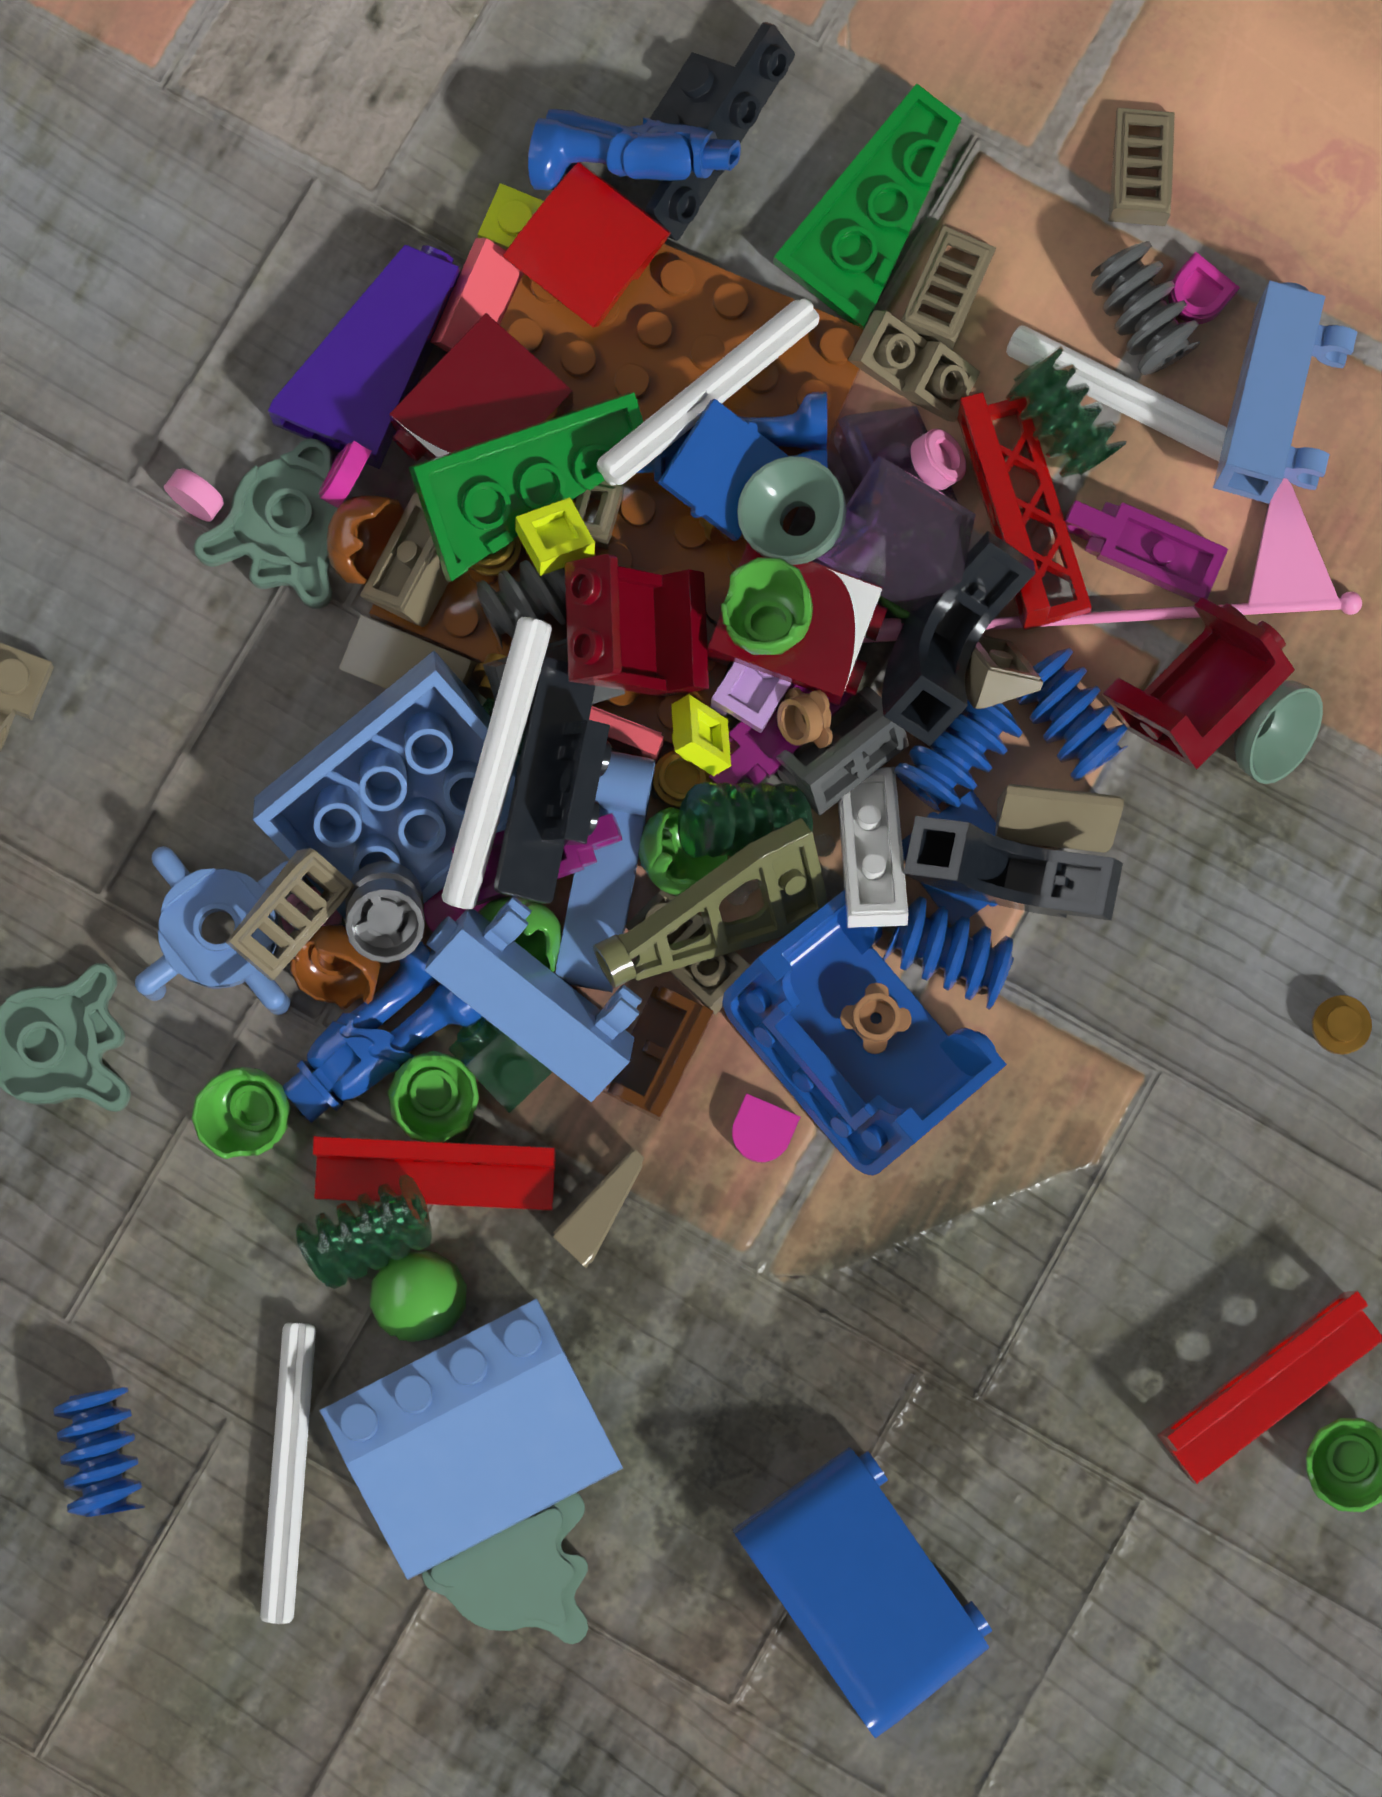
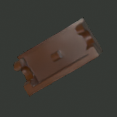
M655 986L631 1033L634 1036L630 1062L602 1092L660 1121L713 1017L714 1011L666 987L660 986L659 988Z

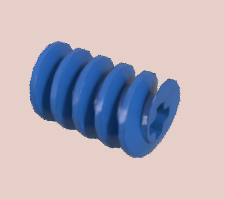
M1066 648L1053 653L1033 666L1043 681L1040 691L1018 697L1016 700L1019 705L1038 701V705L1030 715V720L1033 724L1052 721L1043 738L1046 743L1065 739L1066 742L1058 752L1057 758L1060 762L1074 759L1080 760L1070 774L1075 782L1085 778L1128 747H1120L1118 744L1128 728L1125 724L1110 728L1104 725L1114 711L1112 705L1096 709L1092 708L1091 704L1101 690L1098 686L1082 690L1077 687L1087 670L1084 667L1069 671L1065 670L1064 665L1073 654L1071 648Z
M967 700L968 706L929 746L930 749L920 745H915L911 749L909 755L915 767L907 763H899L894 769L897 777L914 795L931 808L940 811L938 805L941 802L959 808L962 802L953 788L957 784L970 790H974L977 787L975 780L969 772L971 767L973 766L989 773L993 767L984 752L989 749L1004 756L1008 750L999 735L1005 732L1019 738L1023 734L1011 712L1002 703L987 708L975 709Z
M919 896L908 906V925L896 926L882 960L885 961L896 949L901 950L900 969L906 971L917 959L923 960L921 978L927 981L939 969L944 970L943 988L948 991L962 978L966 980L965 999L971 1000L984 988L987 990L986 1008L990 1010L1005 983L1014 957H1012L1013 939L1005 935L994 947H990L992 929L984 925L972 937H969L970 919L965 916H961L949 928L947 927L948 909L940 906L927 918V899Z
M128 1387L70 1396L69 1400L53 1409L55 1417L69 1419L73 1422L57 1432L58 1441L76 1444V1448L60 1456L61 1465L79 1468L78 1473L64 1480V1489L79 1491L83 1494L82 1497L67 1505L68 1513L92 1517L145 1508L142 1504L126 1501V1497L141 1489L142 1485L141 1481L124 1478L122 1474L136 1466L138 1458L119 1453L121 1447L135 1440L134 1433L116 1429V1424L132 1416L131 1409L113 1406L112 1403L114 1399L127 1393Z

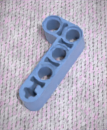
M611 751L608 768L604 775L599 778L595 799L599 802L600 806L599 817L613 813L617 819L623 841L594 850L597 863L584 867L585 870L574 873L555 974L568 985L613 993L614 988L606 979L597 962L593 945L613 935L625 933L639 859V845L646 822L653 785L655 759Z

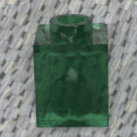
M484 1017L469 1027H462L457 1034V1040L449 1047L450 1053L461 1060L465 1067L508 1113L514 1110L552 1073L550 1069Z

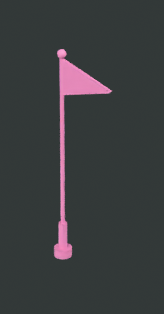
M1283 478L1267 507L1248 603L1231 605L1243 615L1340 609L1348 615L1357 613L1362 607L1360 595L1350 591L1338 598L1291 482ZM1193 606L1090 612L1039 627L1201 617ZM1019 616L994 618L986 630L1022 628ZM884 618L876 641L864 637L863 643L896 641L904 623H901L899 618Z

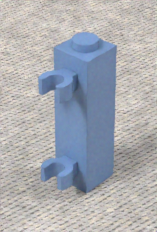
M1269 281L1255 309L1213 488L1269 504L1283 478L1288 479L1289 482L1298 487L1316 490L1319 477H1324L1329 453L1316 448H1295L1291 446L1311 357H1316L1319 362L1327 366L1344 368L1347 354L1351 355L1353 353L1357 331L1348 327L1319 325L1325 301L1324 295L1309 292L1306 287L1292 282L1277 283Z
M512 896L491 922L474 909H466L456 921L449 916L446 917L437 926L426 943L431 948L425 971L592 1102L630 1062L634 1036L625 1029L639 1015L640 1011L636 1007L642 1002V998L623 984L608 1000L604 1008L600 1010L514 942L527 927L528 922L525 919L532 911L516 897Z

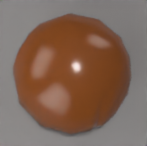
M355 496L342 503L333 514L327 533V554L337 574L347 583L365 585L404 513L399 500L379 496Z
M346 925L321 926L290 961V971L298 988L317 1001L334 1003L342 1010H345L362 997L363 1001L367 1004L373 1000L380 962L372 961L356 951L349 942Z

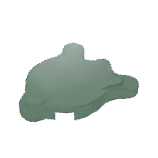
M306 439L293 451L280 455V459L269 461L258 468L255 465L243 476L233 494L228 515L219 525L196 539L194 551L199 561L209 567L219 566L242 556L249 557L252 560L249 578L256 588L268 589L282 585L290 586L296 591L306 606L312 609H321L330 603L333 594L328 577L330 560L327 554V533L329 523L337 508L320 499L318 493L333 464V456L330 448L324 442L317 439Z
M96 963L90 966L77 980L59 987L37 986L23 989L5 999L6 1002L0 1006V1087L6 1093L20 1101L35 1105L56 1104L72 1098L88 1099L112 1112L121 1111L128 1105L131 1098L130 1087L113 1071L107 1068L102 1061L103 1054L106 1051L119 1048L126 1038L125 1031L108 1010L109 1000L117 987V975L112 968L106 964Z
M575 1493L422 1573L425 1585L431 1591L444 1595L462 1616L477 1626L498 1631L538 1627L551 1632L564 1643L575 1644L580 1642L586 1636L588 1622L583 1611L576 1604L574 1596L587 1574L588 1563L581 1555L565 1553L561 1547V1542L584 1515L585 1503L582 1497Z

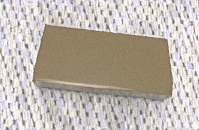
M414 493L360 596L415 625L425 627L449 581L445 579L418 494Z
M985 635L980 637L972 652L965 674L966 696L973 708H987L1041 690L1043 685L1041 677L1012 641Z
M1009 784L998 798L995 836L1021 844L1105 853L1113 845L1124 807V799L1121 796Z

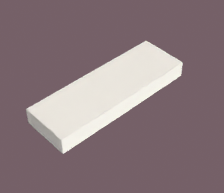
M895 767L878 769L838 801L848 928L908 925V904Z

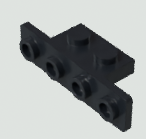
M768 22L761 24L735 67L692 52L650 119L671 124L702 127L714 131L717 139L739 140L741 143L749 129L757 121L759 113L774 89L786 75L795 57V52L778 28ZM713 170L708 178H697L695 173L691 172L685 180H662L646 205L647 214L671 232L668 238L676 241L679 240L690 222L696 217L700 206L717 179L725 170Z
M547 657L544 658L526 723L494 883V890L497 893L539 903H551L553 901L564 846L587 844L588 836L596 828L600 813L599 802L595 800L599 778L606 772L611 758V744L607 741L610 725L589 720L596 686L570 682L568 662Z

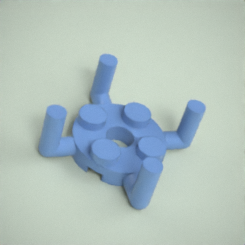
M162 846L155 849L151 857L152 863L171 887L164 898L158 924V940L163 956L136 977L135 987L137 991L149 1000H160L166 993V983L177 974H181L184 978L195 984L211 989L228 988L246 982L261 1003L271 1013L275 1015L286 1013L290 1008V999L275 980L266 978L227 943L211 944L205 941L201 929L203 921L208 915L221 911L232 916L235 931L289 861L281 863L256 882L246 874L228 869H201L190 873L181 859L170 848ZM303 876L301 880L306 883V877ZM273 910L268 918L279 926L277 913ZM257 928L251 936L273 954L277 944Z

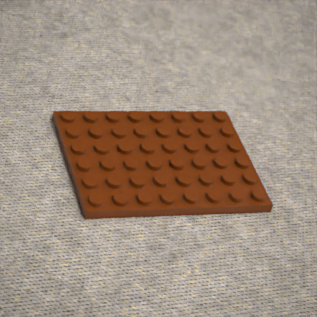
M663 244L639 279L631 281L599 327L593 328L524 273L500 326L573 390L574 406L567 413L634 392L643 421H646L795 299ZM814 308L820 317L818 325L722 404L737 416L779 417L795 413L807 394L827 392L828 443L860 371L848 359L864 330L859 326ZM777 446L788 456H795L806 451H811L807 449H800L794 447ZM636 473L624 484H621L623 485V497L608 549L595 546V556L601 554L615 555L618 559V566L660 575L687 569L704 572L708 651V646L721 614V604L728 593L730 575L738 568L747 541L743 536L736 542H727L722 545L713 544L706 538L705 528L699 523V518L691 516V508L658 484L659 481L654 480V473ZM577 497L572 500L574 505L576 504ZM589 499L583 519L584 522L594 524L600 500ZM799 507L789 511L784 518L783 528L787 534ZM522 542L520 557L515 566L508 571L517 582L520 581V562L527 560L534 566ZM471 567L451 582L449 581L425 627L415 625L375 604L372 605L369 612L370 617L476 663H483L487 655L492 653L508 656L513 640L507 633L503 634L502 650L477 595L476 585L480 580L486 581L496 592L499 591L498 576L481 575ZM550 613L545 615V622L552 627L549 643L566 638L567 624L562 626ZM708 659L709 689L668 697L625 691L623 695L592 704V706L661 732L662 736H664L663 744L674 748L672 742L671 704L690 694L710 707L711 698L725 678L729 667Z

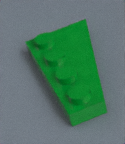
M916 83L775 254L773 264L847 322L864 330L958 131L962 118Z
M626 393L410 466L409 470L446 581H453L467 572L469 567L514 541L513 539L518 536L516 532L517 516L569 497L573 500L586 490H591L605 481L603 475L597 469L598 459L644 422L635 393Z

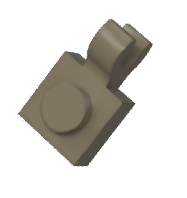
M0 643V751L5 744L16 714L30 720L33 719L54 669L51 661Z

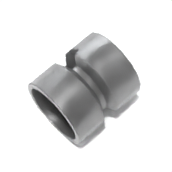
M379 861L367 864L352 877L351 882L354 884V888L346 897V931L349 942L359 954L372 961L388 963L403 959L416 949L423 937L425 923L423 894L420 883L411 870L398 863Z

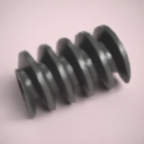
M1150 241L1135 244L1121 250L1091 272V276H1098L1092 284L1091 290L1096 296L1110 295L1104 303V312L1109 316L1121 315L1115 323L1114 329L1117 334L1121 336L1134 334L1127 343V351L1131 355L1145 354L1138 364V369L1143 375L1153 374L1170 366L1188 355L1200 344V342L1190 343L1187 339L1198 327V322L1192 320L1178 323L1176 320L1187 306L1185 300L1169 304L1164 300L1176 286L1174 282L1167 281L1155 284L1153 278L1163 268V263L1156 261L1143 264L1141 261L1152 247Z
M524 560L519 565V582L506 570L498 573L499 591L497 592L486 581L480 580L477 582L478 599L502 650V635L507 633L513 639L517 622L521 617H531L545 621V615L550 613L562 626L567 624L565 567L540 576L536 568L529 561Z

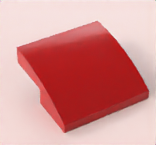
M578 162L540 205L502 257L594 328L600 326L631 281L639 279L671 232L586 165Z

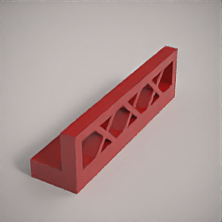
M983 392L962 397L960 399L957 419L992 532L1034 561L1036 574L1013 597L1023 631L1090 613L1092 609L1090 599L1025 395L989 405L986 403ZM1012 415L1017 416L1022 435L1013 451L999 444L993 420ZM1025 445L1030 460L1020 455ZM1013 465L1036 477L1039 487L1030 503L1015 496L1009 476ZM1041 498L1043 499L1046 512L1036 508ZM1030 518L1051 528L1053 531L1055 542L1046 557L1032 550L1025 528ZM1058 550L1063 566L1053 561ZM1046 571L1069 582L1074 601L1050 607L1042 582Z
M316 1136L313 1138V1155L317 1157L314 1199L553 1211L555 1148Z
M1358 1291L1341 1293L1157 1435L1194 1484H1198L1382 1342V1335L1363 1311L1368 1304Z

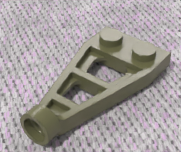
M800 818L748 844L627 933L613 935L593 945L597 962L610 985L616 988L634 978L638 981L777 939L798 927L828 903L813 832L803 819ZM757 879L764 903L762 909L752 916L732 922H723L719 910L722 900L745 882ZM698 912H701L706 928L705 933L669 945L667 935Z

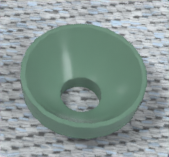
M793 456L776 459L756 471L742 490L737 510L739 527L751 547L765 558H781L791 565L808 563L821 557L832 548L841 535L847 512L843 490L832 472L818 461L806 457ZM799 506H806L814 510L816 519L814 526L809 532L802 536H791L784 531L783 521L789 511Z
M1293 680L1284 681L1232 734L1234 737L1235 757L1239 768L1252 779L1263 784L1275 783L1290 774L1303 761L1318 735L1323 716V703L1320 695L1307 685Z

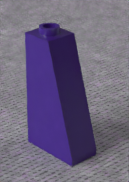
M404 245L272 400L268 413L273 425L305 439L320 440L330 449L339 453L349 442L355 441L372 451L365 464L380 469L393 440L392 436L396 433L389 414L416 387L434 347V344L430 341L460 275L459 266L453 264L454 259L447 253L431 246L423 245L421 250H417Z

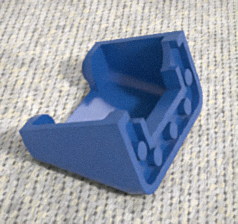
M844 890L759 956L724 992L722 1004L726 1016L845 1159L855 1169L873 1176L880 1173L1007 1064L996 1052L992 1041L983 1033L968 1028L957 1029L949 1036L944 1032L873 948L882 936V926L848 928ZM872 983L884 984L889 990V996L895 1000L899 1008L908 1009L912 1018L910 1027L904 1032H896L887 1041L886 1049L879 1054H871L865 1051L863 1040L853 1029L844 1028L840 1020L843 1008L859 1002L865 996L867 986ZM873 1013L870 1016V1020L874 1024H879L882 1020L881 1015L878 1013Z
M848 1447L733 1528L732 1531L876 1739L987 1651L990 1647L984 1637L993 1630L975 1604L970 1601L962 1607L880 1489V1486L887 1482L888 1479L869 1451L858 1457L853 1449Z

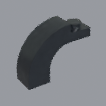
M987 531L957 565L949 560L945 563L916 602L892 649L882 686V707L885 718L927 745H932L968 706L965 674L972 652L992 620L1036 574L1033 560L990 531Z
M915 816L904 874L940 890L998 904L1003 907L1066 918L1067 915L1112 921L1123 863L1112 857L1051 850L1017 843L989 834L969 822Z

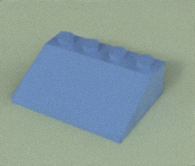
M432 651L254 797L253 820L289 859L292 858L297 850L312 848L350 881L354 874L367 864L379 861L398 863L411 870L418 879L424 904L445 886L453 857L451 848L456 846L491 717L435 651ZM519 754L516 758L496 833L506 828L520 758ZM305 874L304 876L322 894L324 890ZM346 898L336 909L345 920Z
M537 1299L320 1410L348 1470L407 1580L623 1469L544 1309Z

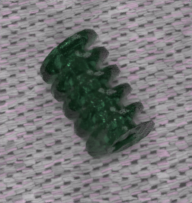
M1059 346L1018 374L1013 379L1015 384L1007 394L1006 399L1008 402L1027 398L1029 402L1019 415L1021 421L1040 417L1042 422L1032 436L1035 440L1050 436L1054 437L1055 441L1045 455L1048 459L1063 455L1067 456L1068 461L1059 472L1060 477L1065 478L1076 474H1084L1121 449L1127 441L1121 440L1107 443L1114 433L1116 425L1112 421L1094 424L1102 412L1103 406L1100 402L1086 405L1080 404L1089 392L1090 387L1087 383L1068 387L1067 384L1075 374L1076 367L1071 363L1059 367L1054 366L1063 352V348Z
M703 782L695 784L686 793L681 803L678 815V836L685 853L693 858L705 855L712 858H719L725 855L732 857L748 844L800 818L813 831V818L811 807L805 794L797 786L789 783L775 785L760 783L755 785L749 782L740 784Z
M407 1174L399 1177L402 1193L399 1196L387 1183L378 1187V1194L381 1204L378 1206L367 1193L359 1195L357 1197V1204L360 1214L358 1215L346 1203L337 1205L336 1213L339 1222L337 1225L334 1224L330 1216L325 1212L316 1215L317 1234H314L305 1222L297 1225L296 1239L300 1251L310 1269L322 1283L333 1289L346 1285L348 1277L356 1280L365 1276L369 1267L378 1270L387 1266L390 1258L400 1260L409 1255L411 1248L419 1251L430 1245L432 1226L426 1201L412 1177Z

